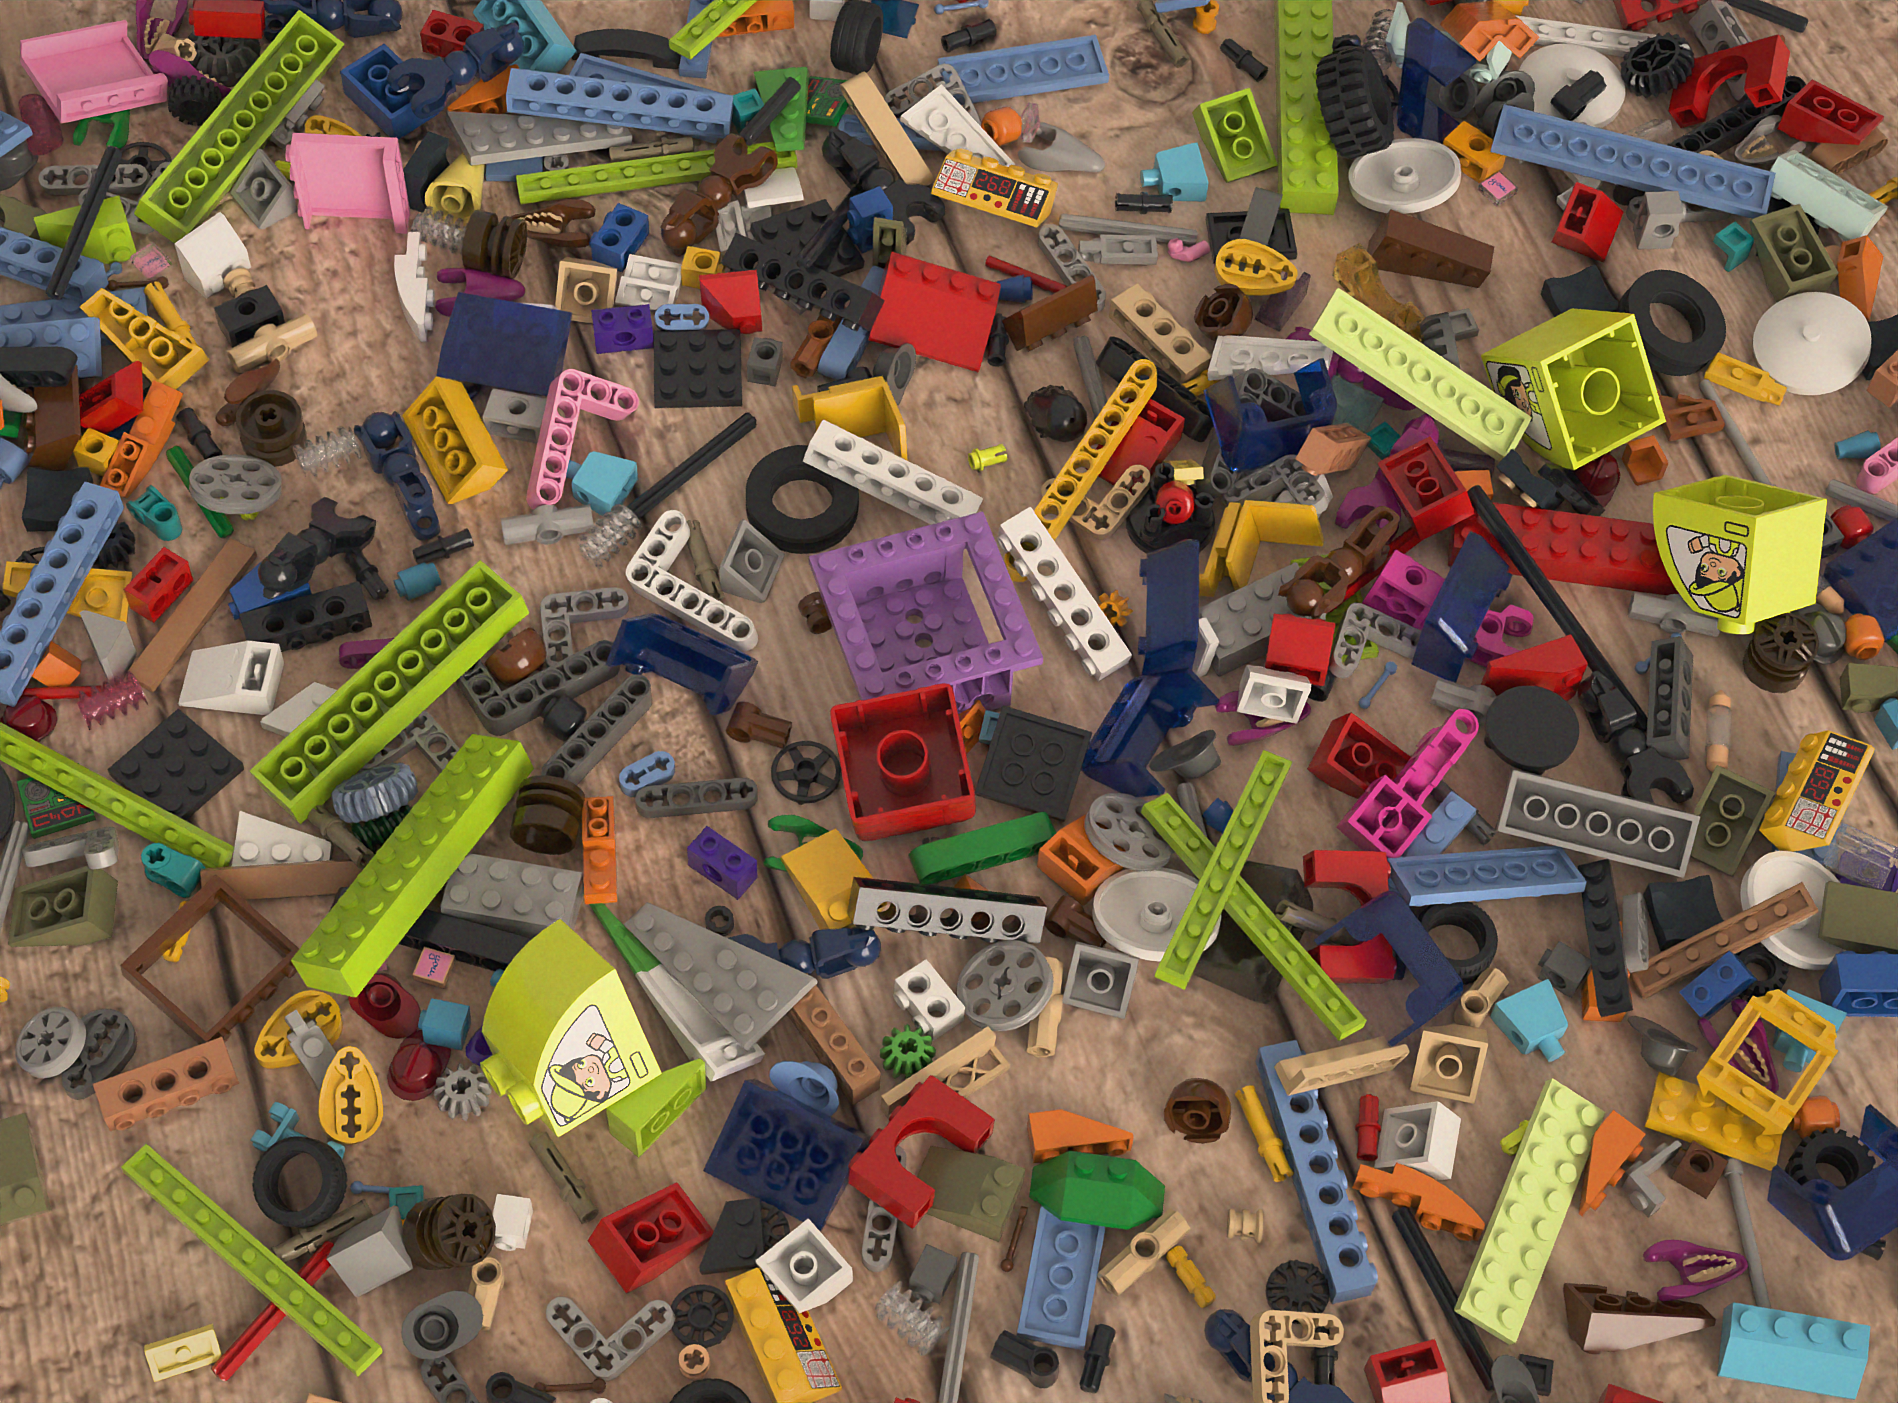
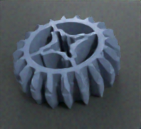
M392 762L388 765L382 764L381 766L362 771L357 775H352L351 778L343 780L341 784L337 785L331 795L333 807L340 820L348 823H358L360 821L367 822L373 818L377 819L382 815H388L390 812L398 810L399 807L407 805L409 801L413 800L419 791L417 780L410 766L404 763Z

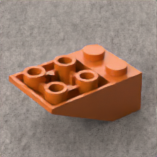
M1086 814L1060 829L1039 849L1037 867L1082 906H1085L1095 896L1097 889L1107 878L1124 868L1107 859L1092 845L1084 828ZM1095 822L1100 828L1108 829L1102 823ZM1114 844L1115 848L1126 852L1123 847Z

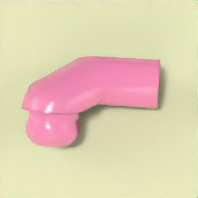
M1178 238L1171 239L1168 242V254L1174 259L1192 262L1210 253V247L1205 240L1191 247L1183 246V241Z

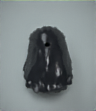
M1049 385L1042 387L1037 391L1031 392L1027 401L1024 402L1025 411L1032 418V425L1035 427L1036 432L1040 433V438L1049 437L1056 441L1069 442L1084 434L1087 425V412L1083 405L1078 402V398L1074 396L1073 392L1065 390L1063 386ZM1070 418H1073V423L1069 422Z

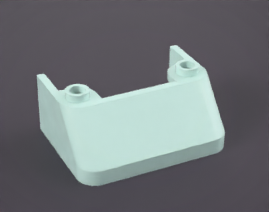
M1397 2L1385 41L1392 60L1401 69L1410 70L1411 68L1430 71L1439 66L1448 67L1484 84L1490 83V81L1496 80L1512 54V51L1499 40L1479 62L1448 32L1411 26L1403 2Z

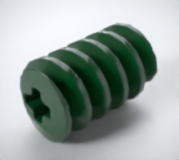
M408 804L399 807V812L394 810L387 816L382 815L377 819L375 818V821L372 819L367 822L363 821V826L359 823L351 822L352 834L375 855L376 845L379 844L382 847L395 828L410 812L412 805L411 807Z

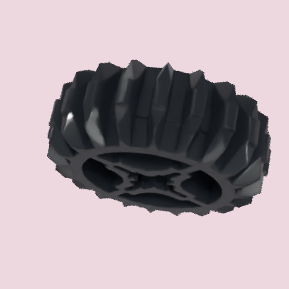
M1667 32L1662 36L1658 33L1653 38L1648 36L1647 40L1643 42L1638 41V46L1629 48L1630 53L1623 56L1624 61L1620 64L1622 80H1624L1627 89L1631 93H1635L1637 97L1643 95L1645 98H1649L1651 95H1654L1657 98L1661 93L1667 94L1671 89L1677 90L1678 84L1686 83L1685 77L1691 76V70L1695 67L1694 52L1685 38H1681L1679 34L1671 35L1670 32Z

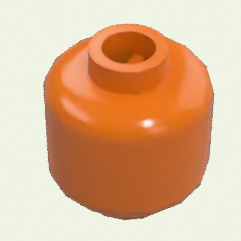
M1001 107L984 115L981 128L998 146H1001L1019 138L1022 130V120L1011 107Z
M1854 614L1844 622L1846 626V640L1843 644L1845 651L1849 656L1860 660L1875 657L1884 645V636L1878 621L1869 615Z
M1822 1095L1807 1097L1790 1122V1129L1796 1131L1801 1139H1804L1806 1136L1809 1137L1816 1130L1822 1133L1825 1128H1833L1835 1133V1129L1840 1127V1113L1837 1104Z

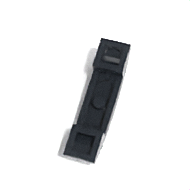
M602 29L576 35L574 47L577 51L572 56V60H577L580 53L600 58V55L647 59L653 60V67L677 70H679L681 54L669 48L668 38L629 29Z

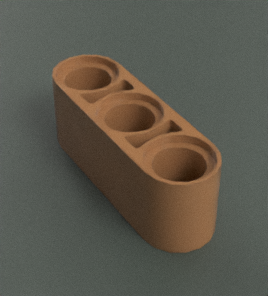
M1876 127L1859 145L1821 143L1811 152L1809 159L1835 175H1839L1880 153L1886 147L1889 140Z

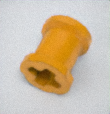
M1210 0L1207 5L1195 7L1197 16L1193 19V28L1202 34H1209L1214 31L1217 26L1215 16L1219 12L1218 2Z

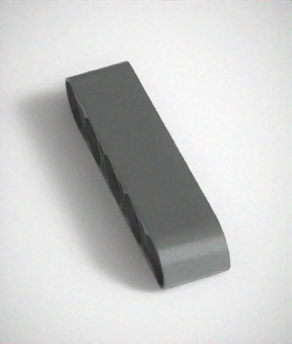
M1259 187L1255 188L1239 239H1247L1266 246L1268 245L1283 194ZM1240 262L1239 271L1245 270L1246 263ZM1254 265L1253 273H1259V266Z
M637 674L625 679L544 764L541 775L561 777L578 785L649 710L652 705L650 681L645 676ZM637 692H638V693H643L642 695H639V696H634V695H632V694L637 693ZM617 713L623 714L622 716H619V717H613V716H612V715L617 714ZM597 734H598V735H603V736L600 737V738H593V737H592V736L597 735ZM574 756H582V758L578 760L571 759Z

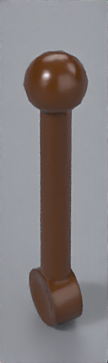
M164 276L157 278V280L117 282L109 280L107 288L110 291H115L118 288L144 287L150 283L155 286L154 282H160L162 288L165 289L169 283L168 279Z
M1025 1206L1020 1208L1006 1259L1002 1260L1000 1264L1001 1269L1005 1272L1011 1271L1014 1267L1012 1259L1028 1207Z
M600 1378L595 1379L593 1383L545 1385L542 1382H538L533 1388L544 1393L593 1390L595 1393L601 1394L606 1389V1382Z

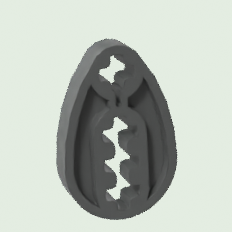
M99 1009L81 1018L86 1028L84 1047L76 1061L62 1072V1085L67 1095L72 1099L81 1100L94 1094V1083L118 1075L134 1055L137 1047V1035L131 1021L123 1013L113 1009ZM117 1022L119 1028L111 1029L109 1033L111 1043H104L100 1048L97 1040L99 1038L105 1039L108 1035L105 1026L107 1024L113 1025ZM100 1048V1051L102 1053L101 1058L95 1056L93 1060H91L89 1053H96ZM83 1077L86 1084L84 1086L78 1085L74 1089L73 1080L80 1081Z

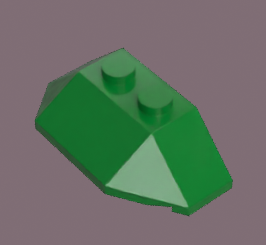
M1067 1151L1033 1167L1029 1198L1035 1202L1038 1201L1044 1209L1062 1221L1128 1230L1144 1224L1152 1218L1156 1219L1162 1216L1165 1185L1136 1160Z

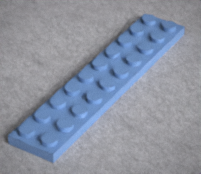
M1506 104L1503 105L1490 151L1645 192L1679 191L1681 201L1751 219L1767 214L1776 174L1767 170Z

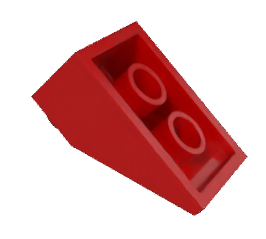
M1812 79L1788 102L1777 129L1783 131L1789 137L1803 142L1859 145L1883 121L1884 116Z
M1431 436L1377 463L1407 520L1421 541L1475 514L1467 490Z
M1570 634L1489 661L1481 685L1492 689L1497 697L1504 691L1514 687L1538 686L1553 691L1565 701H1568L1576 695L1588 663Z
M1350 712L1331 721L1307 770L1330 787L1359 799L1374 780L1386 775L1393 781L1405 767L1411 756Z
M676 1182L602 1218L587 1241L627 1294L651 1282L710 1241L714 1230Z

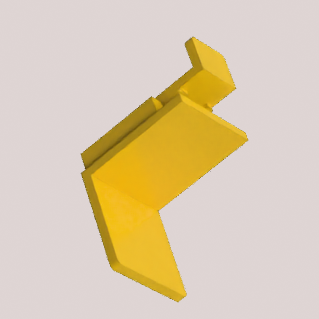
M883 376L830 386L827 391L807 395L801 394L798 385L792 386L793 406L800 423L814 420L816 432L822 420H825L858 437L886 432L895 455L907 460L905 423L888 383L885 382Z
M1245 500L1242 507L1241 503L1229 502L1228 507H1225L1204 574L1184 573L1183 581L1188 594L1214 597L1218 583L1222 582L1223 576L1231 578L1235 591L1247 586L1261 541L1323 546L1325 540L1315 507L1313 505Z

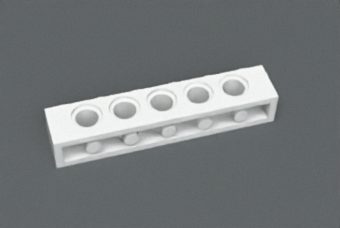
M822 420L811 439L803 462L931 525L977 513L983 501L982 497L957 486L825 420Z
M1031 506L1002 523L997 537L999 545L1006 553H1011L1015 559L1014 565L1018 573L1022 577L1026 576L1032 584L1031 591L1039 602L1043 601L1049 609L1047 613L1055 626L1060 625L1065 632L1064 638L1067 645L1072 651L1077 650L1083 659L1081 661L1082 666L1089 676L1094 675L1099 682L1128 664L1132 656L1131 652ZM1031 542L1036 549L1026 551L1021 547V543ZM1047 566L1052 570L1053 574L1049 576L1041 575L1037 568ZM1065 591L1069 595V599L1065 601L1059 600L1055 597L1054 592ZM1080 615L1086 620V624L1076 625L1071 620V617ZM1098 640L1103 645V649L1093 650L1088 645V641Z

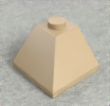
M571 257L560 260L555 307L559 309L558 318L593 324L591 310L613 308L617 268L596 261Z
M1459 1024L1423 1028L1410 1091L1475 1104L1488 1047L1487 1030Z

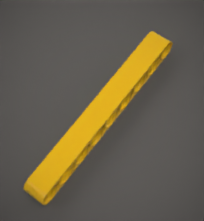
M1140 359L1132 364L1035 508V514L1054 541L1156 390V366L1150 360ZM1141 375H1147L1150 377L1147 380L1138 379V377ZM1125 398L1134 399L1131 403H1124L1122 400ZM1110 421L1119 422V424L1116 426L1107 425V423ZM1095 444H1101L1104 446L1103 448L1098 450L1091 448V446ZM1079 467H1085L1088 469L1084 473H1078L1075 471ZM1064 490H1069L1073 492L1069 496L1060 495V493ZM1047 514L1057 515L1053 520L1043 518ZM1021 543V547L1026 551L1036 549L1032 543ZM1007 552L1004 556L1005 566L1011 580L1015 582L1028 580L1026 576L1022 577L1016 568L1012 566L1015 559L1010 552Z

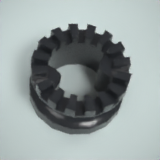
M714 906L709 909L705 916L706 929L722 936L730 934L734 928V918L731 910L725 906ZM717 915H722L723 919L728 921V923L718 928L715 922H711V920Z

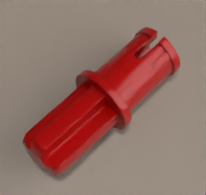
M1372 1094L1360 1097L1359 1121L1355 1125V1130L1358 1132L1356 1156L1357 1159L1362 1161H1375L1378 1158V1133L1381 1132L1382 1127L1378 1124L1379 1099L1377 1096H1372Z

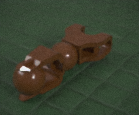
M735 133L727 135L716 146L714 151L715 163L709 169L711 175L700 181L697 191L684 189L670 207L669 214L665 217L660 227L662 240L669 248L674 249V255L678 257L686 252L687 246L692 247L694 244H699L717 228L719 223L718 210L728 206L732 194L738 196L744 189L757 187L770 177L778 165L777 154L774 150L760 146L747 155L748 147L744 138Z
M1386 506L1376 507L1361 520L1354 532L1344 541L1343 547L1330 551L1325 558L1319 555L1312 556L1295 572L1293 579L1280 586L1278 596L1286 597L1289 609L1294 614L1302 617L1311 616L1312 619L1320 618L1323 613H1328L1343 602L1349 584L1355 582L1365 572H1374L1387 560L1390 546L1386 542L1397 530L1400 520L1399 515ZM1386 519L1389 523L1383 528H1379L1376 525V520ZM1325 582L1331 589L1324 595L1323 588L1318 583Z

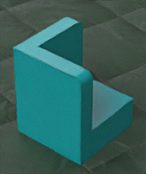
M756 88L733 95L732 122L738 134L746 126V121L751 120L764 106Z
M1736 221L1717 233L1713 240L1729 256L1724 267L1727 272H1730L1747 260L1754 243L1753 236Z

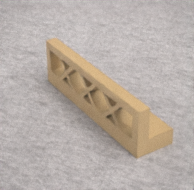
M989 1026L979 1031L881 1096L880 1109L889 1119L891 1113L898 1105L904 1106L913 1087L918 1082L923 1084L930 1075H933L943 1083L947 1081L946 1085L964 1098L968 1097L1010 1069V1064L995 1046L996 1035ZM988 1053L998 1063V1066L990 1071L976 1069L978 1060ZM957 1073L971 1075V1081L965 1088L950 1086L951 1077Z
M1381 1036L1281 1060L1274 1068L1287 1096L1391 1071L1410 1051L1406 1044L1390 1048L1385 1037Z

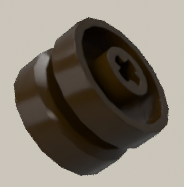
M267 390L249 396L240 404L236 413V426L242 448L247 456L262 459L277 467L294 461L303 453L307 444V432L303 422L302 411L296 399L285 392Z

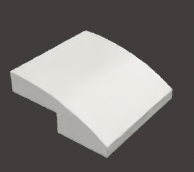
M794 167L775 169L763 184L743 190L744 201L748 208L804 200L800 181Z
M737 200L718 210L719 223L716 233L721 254L725 255L735 233L756 241L750 232V225L753 222L773 216L771 206L765 205L748 208L745 205L741 207Z
M629 254L625 274L621 276L615 304L621 306L649 304L650 311L656 312L662 305L676 304L682 285V264ZM665 311L664 314L670 315V312Z

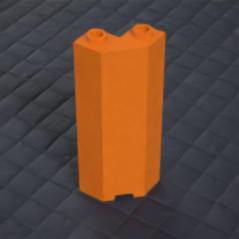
M1497 1L1459 3L1440 23L1479 62L1499 40L1520 59L1539 38L1526 24Z

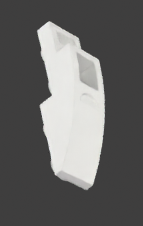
M408 232L406 255H395L394 268L401 307L408 324L421 342H427L428 330L433 329V314L429 313V307H434L435 292L434 289H429L428 278H425V267L421 266L422 261L427 260V246L421 243L420 232Z

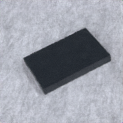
M1279 209L1267 246L1276 250L1288 260L1297 258V248L1289 209ZM1248 211L1206 213L1205 220L1213 264H1215L1219 250L1226 243L1240 238ZM1226 259L1225 263L1232 262V260Z

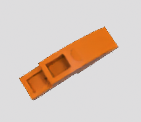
M153 380L143 402L144 411L137 415L130 433H123L100 486L116 490L120 496L128 498L133 493L165 446L176 424L171 420L184 393Z
M613 796L585 798L582 808L585 904L617 902Z
M1397 1162L1392 1173L1363 1164L1359 1166L1352 1188L1359 1190L1361 1194L1371 1198L1382 1197L1391 1200L1394 1205L1401 1208L1405 1206L1416 1208L1414 1218L1426 1229L1434 1231L1444 1230L1453 1233L1456 1238L1463 1241L1479 1240L1484 1230L1485 1222L1462 1198L1443 1184Z

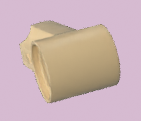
M165 33L161 34L153 51L163 50L172 53L188 62L193 61L197 54L194 48L195 43L188 38L176 39Z
M1487 967L1480 974L1471 988L1461 997L1454 1012L1456 1024L1478 1028L1481 1025L1486 1014L1509 985V981L1503 972L1497 968ZM1467 1008H1472V1009H1474L1477 1013H1473V1012L1469 1011Z
M486 1257L482 1262L472 1266V1278L468 1293L474 1296L482 1307L484 1317L481 1331L490 1330L499 1293L504 1286L505 1279L501 1264L493 1257ZM492 1270L497 1273L495 1279L490 1282L479 1280L480 1275L484 1271Z

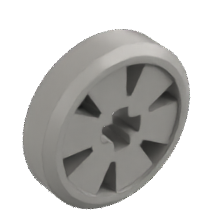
M51 1007L37 1013L26 1023L17 1038L15 1056L18 1064L29 1074L37 1078H50L64 1072L76 1061L84 1047L86 1040L84 1022L74 1012L65 1007Z

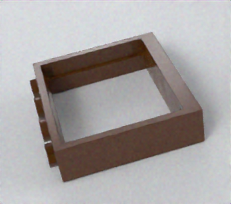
M215 875L120 966L123 977L200 1045L223 1037L224 1042H226L231 1035V1029L238 1023L244 1024L255 1012L254 1007L262 999L264 1001L269 1000L278 990L277 985L285 977L289 979L294 976L298 971L291 959L298 952L299 948ZM220 901L284 959L206 1033L145 979L142 974Z

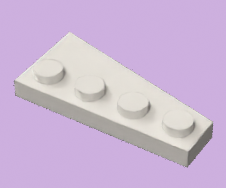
M942 84L900 116L899 121L947 154L956 149H966L973 153L972 156L981 159L983 157H991L998 160L1000 165L1007 167L1015 165Z
M1232 335L1218 336L1208 368V381L1232 379L1251 368L1260 369L1268 375L1329 370L1333 350L1319 341Z

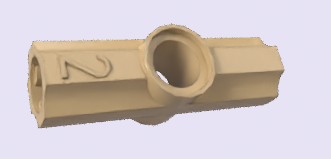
M304 313L277 327L274 324L262 326L256 331L254 338L227 350V354L236 372L242 373L267 360L269 362L278 359L279 362L284 360L290 354L292 348L317 337V330L309 315Z
M1045 957L1052 969L1054 979L1051 997L1044 1009L1030 1021L1027 1053L1040 1058L1054 1056L1057 1044V1026L1061 1020L1063 1002L1061 984L1064 962H1060L1053 957ZM1034 982L1033 991L1030 993L1038 992L1043 983Z
M1170 1208L1144 1232L1135 1235L1131 1240V1244L1098 1272L1097 1277L1103 1287L1110 1294L1118 1297L1141 1275L1151 1271L1156 1266L1157 1261L1190 1232V1227L1185 1218L1178 1211ZM1147 1248L1151 1251L1152 1255L1142 1257L1136 1252V1249Z

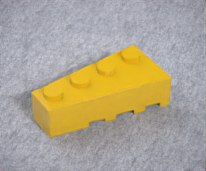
M103 288L98 290L80 306L86 317L100 318V332L130 363L137 360L142 362V375L150 384L155 380L176 390L209 361L203 349L186 341L174 331L163 327L156 320L137 311L133 306Z

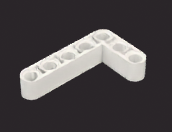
M668 510L664 512L626 568V576L633 590L739 651L743 652L753 649L758 642V634L752 620L667 572L688 541L690 528L680 511ZM674 524L681 525L677 531H668ZM656 549H665L661 555L652 556ZM648 573L644 580H635L639 574ZM673 587L670 594H660L664 588ZM691 601L699 602L693 609L685 608ZM714 616H724L721 622L716 624L710 623ZM742 629L750 630L748 635L743 638L735 637Z

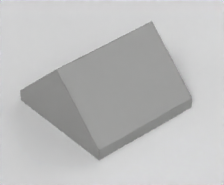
M258 149L230 193L259 229H265L298 210L292 185L262 149Z
M745 519L740 520L719 567L720 586L725 593L763 603L785 554Z
M87 610L81 611L79 613L91 645L112 692L117 691L137 656L127 624L124 621Z
M1076 941L1062 1003L1125 1019L1136 978L1139 958Z
M394 1205L339 1235L327 1257L328 1262L354 1296L360 1297L413 1269L411 1258L407 1254L403 1242V1225L398 1206Z

